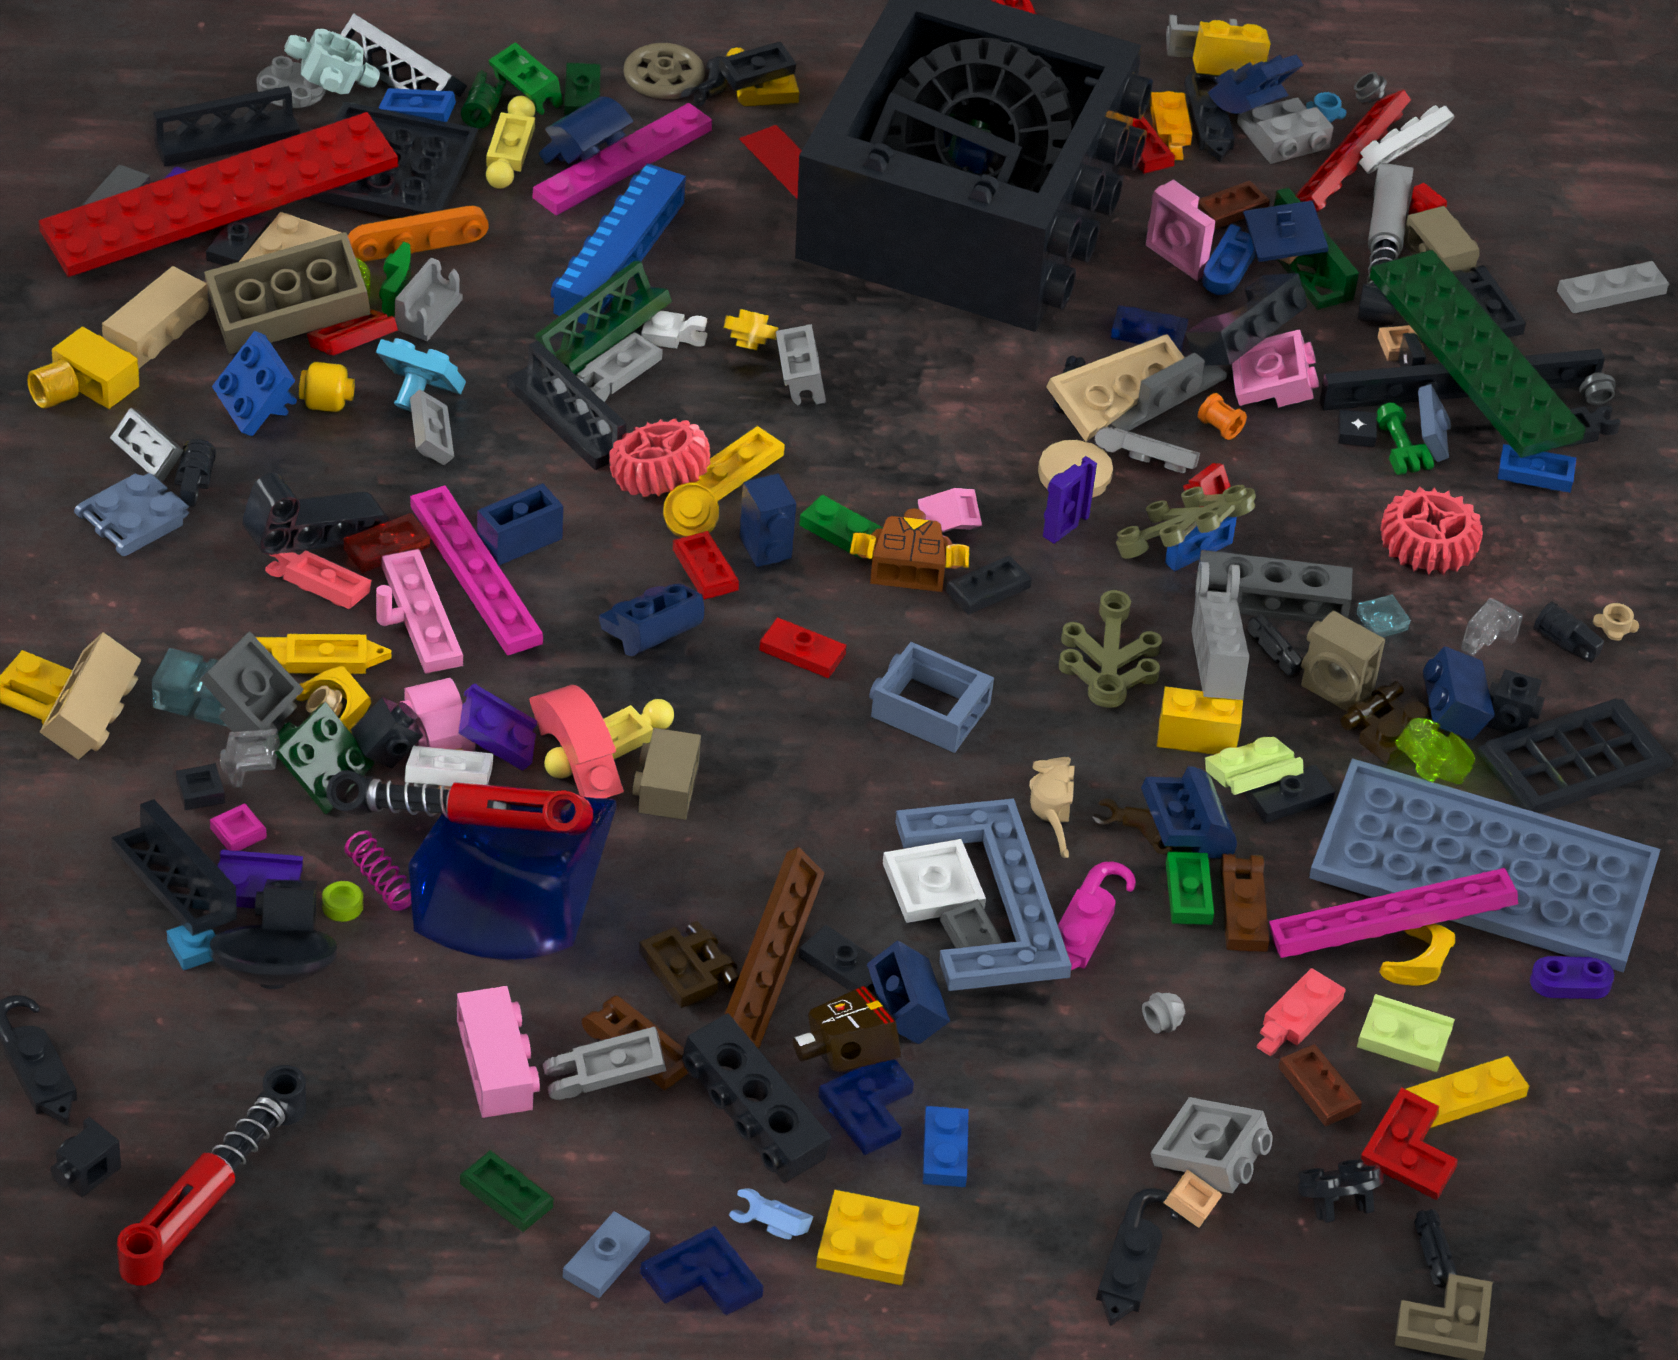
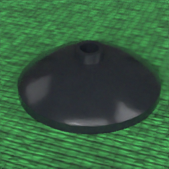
M262 924L232 928L217 934L210 941L209 953L211 958L221 968L245 981L260 984L261 987L266 989L283 988L285 984L300 982L327 968L337 956V944L332 937L314 929L313 931L262 929Z

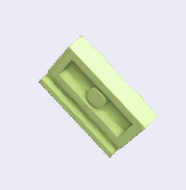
M1274 736L1261 737L1253 743L1237 748H1226L1218 754L1205 757L1206 772L1225 788L1230 786L1231 793L1234 795L1280 781L1287 775L1296 776L1303 773V759L1301 757L1294 758V752Z
M1375 994L1359 1036L1357 1047L1438 1072L1455 1019Z

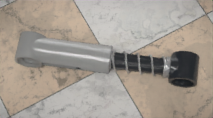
M1381 162L1378 164L1368 236V249L1371 252L1369 257L1370 265L1368 267L1367 285H1362L1357 319L1393 324L1396 308L1371 279L1369 281L1372 266L1397 260L1398 255L1403 249L1413 167Z

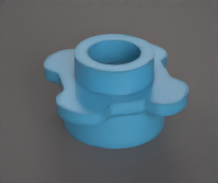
M1319 93L1315 96L1314 102L1310 101L1306 104L1307 109L1317 107L1330 123L1335 119H1344L1346 117V110L1340 108L1341 99L1333 93Z

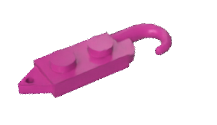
M1110 861L1095 865L1089 871L1081 888L1077 889L1058 924L1072 965L1071 970L1077 967L1085 969L1114 914L1116 900L1107 890L1099 887L1103 879L1107 875H1119L1126 880L1127 891L1131 892L1134 890L1136 884L1135 876L1128 867L1121 863Z

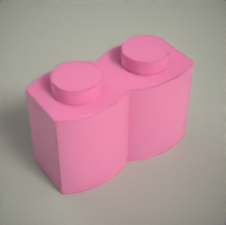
M451 678L405 688V701L400 702L407 704L416 713V722L423 734V737L415 746L452 750L462 748L463 751H475V743L458 733L463 703L458 689Z

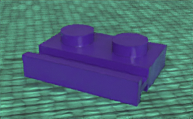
M1087 456L1082 458L1080 466L1074 464L1063 473H1057L1048 484L1047 490L1049 494L1047 508L1044 512L1043 537L1053 544L1078 527L1080 518L1087 520L1090 516L1097 463Z
M471 685L464 691V696L467 699L462 705L458 733L523 771L533 760L536 734L533 733V728L537 726L538 721L478 685Z
M221 850L218 868L236 886V906L255 908L256 892L264 891L267 879L301 880L303 856Z

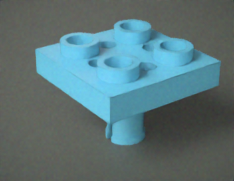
M395 338L394 342L380 340L376 350L377 355L393 373L405 377L397 400L394 402L397 407L411 412L410 397L419 389L424 391L426 384L459 395L462 394L466 381L457 371L458 367L448 361L450 358L448 355L433 349H429L427 353L417 351L414 344L399 338Z

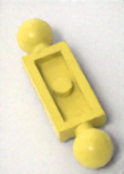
M526 96L514 97L508 104V113H500L486 155V166L488 167L486 178L488 183L494 188L503 189L508 187L514 179V171L521 172L535 129V105Z
M654 699L646 704L641 715L630 705L604 718L603 720L616 749V752L612 754L613 759L641 747L643 743H649L653 728H668L674 720V710L671 704L663 699ZM562 747L551 749L544 761L546 771L554 778L563 779L569 777L572 774V770Z

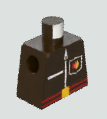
M866 986L859 987L811 1009L808 1013L811 1032L793 1038L794 1050L801 1062L821 1056L835 1072L847 1071L901 1057L896 1020Z

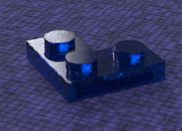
M1118 305L1111 339L1142 344L1168 334L1181 352L1189 319L1171 314L1142 310L1136 307Z
M896 1059L860 1067L819 1086L818 1097L865 1156L901 1138L902 1128L885 1106L912 1094L914 1082Z
M716 1226L641 1262L640 1274L664 1304L702 1285L727 1316L763 1297L764 1286Z

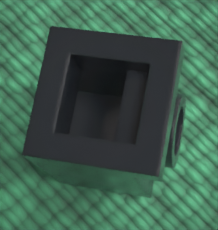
M88 1117L83 1121V1131L76 1136L66 1139L60 1148L56 1150L57 1163L50 1168L53 1178L62 1187H70L79 1196L84 1197L121 1168L119 1140L91 1117Z

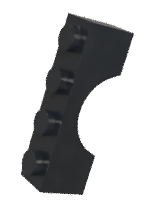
M1299 273L1263 275L1245 288L1247 304L1231 312L1203 319L1186 332L1191 353H1196L1204 359V366L1231 365L1307 307L1306 294L1302 287Z

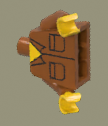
M916 508L907 510L903 517H888L884 527L876 529L870 535L854 533L849 553L852 555L858 554V556L865 559H873L870 584L942 592L945 567L949 569H956L961 566L969 568V546L953 544L949 537L943 536L942 527L938 521L926 520L925 513Z

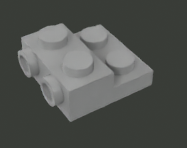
M1298 97L1239 113L1237 124L1270 164L1329 149L1334 128L1317 107L1307 109Z
M1189 1097L1150 1154L1154 1166L1186 1172L1188 1169L1214 1189L1233 1193L1239 1183L1247 1184L1251 1180L1253 1162L1257 1156L1269 1153L1272 1146V1133L1268 1128L1264 1111Z

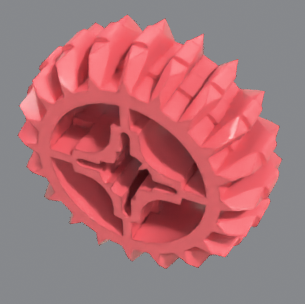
M660 419L658 423L650 424L647 422L646 426L641 428L634 427L633 432L624 433L621 440L615 441L613 443L614 448L609 451L611 474L615 478L616 484L620 486L621 491H629L630 495L641 493L643 497H647L650 494L660 496L662 493L671 492L679 485L699 481V476L707 473V467L711 464L710 446L704 431L700 430L697 424H690L688 420L678 422L677 419H672L669 422H663Z
M1419 487L1415 493L1405 490L1403 496H1395L1391 504L1387 505L1380 526L1383 547L1389 549V557H1399L1400 565H1412L1413 572L1418 568L1425 569L1428 575L1432 570H1438L1444 575L1448 569L1458 572L1460 566H1468L1472 558L1479 551L1483 535L1480 515L1474 513L1473 505L1464 504L1463 496L1454 498L1450 496V491L1439 493L1435 487L1431 491H1425Z

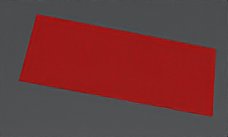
M777 125L739 138L797 199L799 155L802 150Z

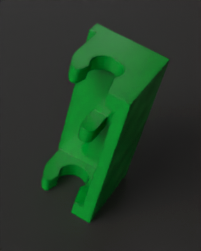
M516 42L488 60L489 65L494 69L495 77L503 82H506L507 79L530 98L535 105V111L540 115L544 114L542 105L547 98H549L551 105L555 108L563 104L558 77Z

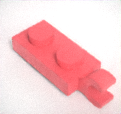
M306 550L300 555L294 552L270 555L279 562L273 561L265 569L271 576L281 577L284 575V580L297 585L300 589L315 593L330 600L333 604L347 609L352 608L370 592V579Z
M1311 968L1265 1013L1264 1026L1260 1031V1034L1265 1037L1257 1044V1048L1272 1056L1286 1040L1297 1046L1343 1000L1345 988Z

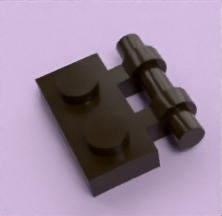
M1394 681L1388 686L1381 685L1372 692L1369 699L1354 703L1348 708V713L1340 718L1344 729L1351 730L1358 726L1363 730L1360 733L1358 743L1386 764H1389L1440 729L1433 725L1430 708L1414 696L1404 703L1397 699L1404 693V688L1398 681ZM1379 710L1386 714L1380 719L1373 715Z
M698 921L692 922L687 926L686 933L689 935L687 937H683L678 929L673 927L639 942L640 955L680 1008L716 994L718 986L716 979L724 981L729 989H734L740 976L736 971L737 964L730 955L722 953L717 946L718 939L711 930L704 929ZM697 954L705 956L708 961L702 962Z

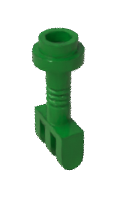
M1387 403L1381 406L1377 411L1376 421L1380 429L1390 431L1397 448L1391 450L1389 457L1397 475L1406 474L1407 467L1411 473L1420 471V464L1424 470L1433 469L1434 461L1426 444L1412 445L1403 427L1406 419L1403 408L1397 406L1396 403Z

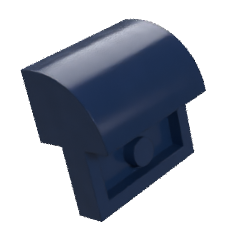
M1297 54L1286 58L1278 55L1269 62L1261 61L1255 65L1250 62L1239 68L1236 72L1234 69H1230L1221 74L1216 79L1218 84L1208 94L1221 109L1235 114L1244 113L1287 97L1288 93L1282 86V83L1304 65Z
M598 97L545 128L553 141L538 154L545 165L556 158L561 163L566 160L569 164L581 157L583 162L601 151L599 145L606 142L608 147L623 139L626 136L623 130L634 121L618 102L609 97Z
M681 583L672 584L667 587L657 586L647 589L643 595L633 600L615 604L611 610L598 616L601 629L622 640L625 654L634 656L700 625L704 618V601L702 594Z
M1187 766L1182 778H1145L1141 789L1164 846L1191 847L1195 853H1208V858H1221L1222 853H1235L1237 847L1235 834L1213 781L1207 772L1197 767Z

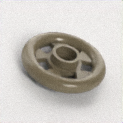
M653 43L636 49L627 57L623 68L627 83L635 91L656 99L680 98L684 89L699 86L705 78V67L700 57L692 50L672 43ZM643 61L649 63L647 68L639 67V64ZM688 64L691 70L683 71L681 65ZM650 77L656 83L652 84L645 81L644 79ZM678 79L683 81L680 84L672 85Z

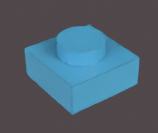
M183 925L167 930V942L183 971L213 961L209 953L210 941L216 935L212 929L194 936Z

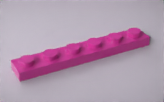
M688 103L628 135L614 145L604 148L585 162L582 160L534 186L533 199L557 216L641 170L647 163L652 164L712 131V119Z
M441 486L412 495V510L506 655L542 645L543 632L447 487Z
M1502 868L1269 921V929L1280 957L1284 958L1323 948L1337 947L1345 943L1367 938H1377L1385 934L1407 929H1416L1442 921L1456 920L1464 916L1486 911H1496L1504 907L1517 905L1518 893L1506 869Z

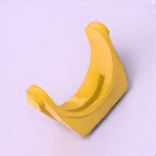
M344 666L329 669L304 683H300L299 685L304 690L296 697L298 701L309 699L311 694L321 686H328L334 691L339 690L342 693V697L347 699L345 711L339 719L350 733H352L351 729L360 721L371 704L368 694Z
M1429 924L1416 929L1404 930L1407 934L1427 942L1430 945L1429 948L1417 958L1409 961L1383 962L1380 974L1386 980L1401 985L1418 986L1436 981L1450 948L1455 944V933L1438 924Z

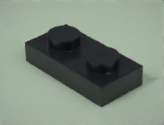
M781 41L720 58L719 69L733 90L736 91L795 74L796 63Z

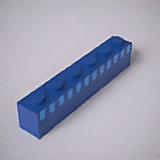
M647 163L639 175L632 177L629 188L624 195L617 197L609 215H604L601 218L596 232L593 236L589 235L586 238L581 252L577 257L573 256L570 259L565 273L561 278L557 277L553 282L550 293L551 297L554 298L553 314L561 316L631 262H641L683 206L686 176ZM608 294L603 298L601 314L604 313L612 302V295ZM583 313L578 317L577 322L586 325L589 315Z

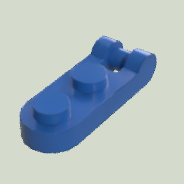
M1233 224L1229 226L1205 265L1202 283L1213 294L1224 295L1233 292L1256 256L1250 234L1243 232L1242 227Z

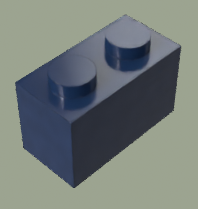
M779 473L743 482L739 538L756 567L792 558L796 502Z
M542 483L479 509L477 515V534L499 566L561 540L563 537L564 506Z
M1444 646L1434 658L1426 663L1422 672L1433 725L1473 740L1495 716L1483 661Z
M897 940L867 963L878 1000L896 1020L899 1034L917 1044H921L950 1022L929 958Z

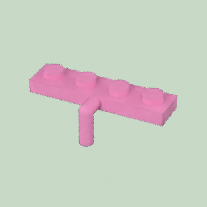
M416 549L382 556V569L389 586L381 585L376 589L377 622L382 626L405 623L425 674L463 666V653L420 550ZM392 594L395 598L398 608L392 609Z

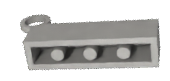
M1200 562L1197 571L1196 603L1191 632L1203 696L1243 700L1249 653L1237 602L1240 585V566L1230 565L1226 592L1208 591L1209 563Z

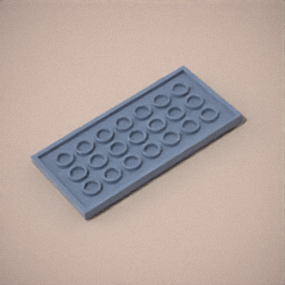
M1352 758L1313 861L1309 878L1370 897H1378L1505 868L1518 893L1517 905L1504 907L1496 911H1486L1464 916L1450 921L1570 957L1597 958L1607 962L1613 970L1624 973L1661 849Z

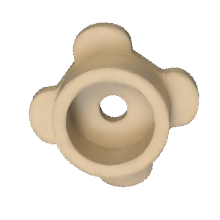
M1620 603L1607 605L1604 608L1603 614H1596L1593 619L1594 625L1601 627L1608 638L1615 641L1621 640L1625 634L1629 632L1635 633L1639 629L1638 621L1633 619V611L1628 606Z

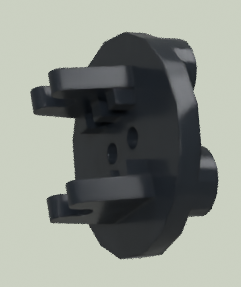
M1361 1159L1342 1161L1338 1163L1339 1170L1324 1172L1322 1168H1312L1298 1173L1300 1181L1297 1184L1299 1194L1313 1198L1318 1220L1324 1219L1325 1223L1335 1221L1333 1201L1339 1200L1340 1196L1354 1194L1358 1211L1363 1210L1365 1214L1374 1212L1373 1189L1382 1185L1385 1181L1380 1166H1364V1162Z

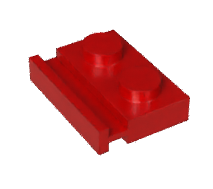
M370 309V315L317 329L307 333L311 348L323 351L327 355H337L398 331L394 316L387 317L385 313Z

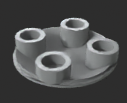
M286 56L275 57L272 60V65L263 69L256 81L258 92L289 86L292 91L293 108L307 107L317 103L322 99L326 91L321 86L305 79L301 75V63L293 62ZM283 100L271 102L275 105L283 107Z

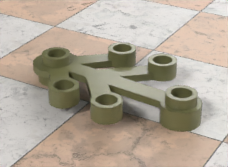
M1235 485L1226 489L1223 494L1204 495L1202 487H1193L1181 494L1185 508L1169 509L1168 503L1165 500L1154 502L1146 507L1150 522H1165L1142 531L1139 530L1138 526H1130L1119 531L1116 541L1119 553L1125 559L1137 557L1149 549L1147 540L1159 535L1165 547L1175 546L1183 542L1185 536L1196 526L1200 533L1211 532L1217 529L1226 517H1238L1252 511L1255 508L1254 500L1256 498L1254 489L1245 488L1244 485Z
M1118 590L1107 591L1100 599L1099 614L1105 622L1103 647L1085 632V627L1080 623L1068 622L1062 629V643L1067 647H1079L1101 666V673L1096 672L1085 663L1082 654L1074 649L1062 651L1058 665L1060 671L1064 674H1076L1089 685L1088 697L1096 705L1106 708L1121 705L1126 699L1127 689L1140 682L1143 684L1157 682L1160 672V665L1157 661L1145 658L1137 663L1136 668L1120 676L1117 674L1118 668L1141 655L1146 657L1157 656L1161 651L1162 637L1158 633L1146 631L1140 635L1139 639L1119 649L1121 623L1129 616L1131 599L1126 593Z

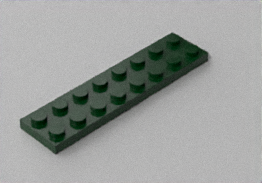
M1433 249L1372 266L1370 279L1520 458L1583 440L1586 428Z

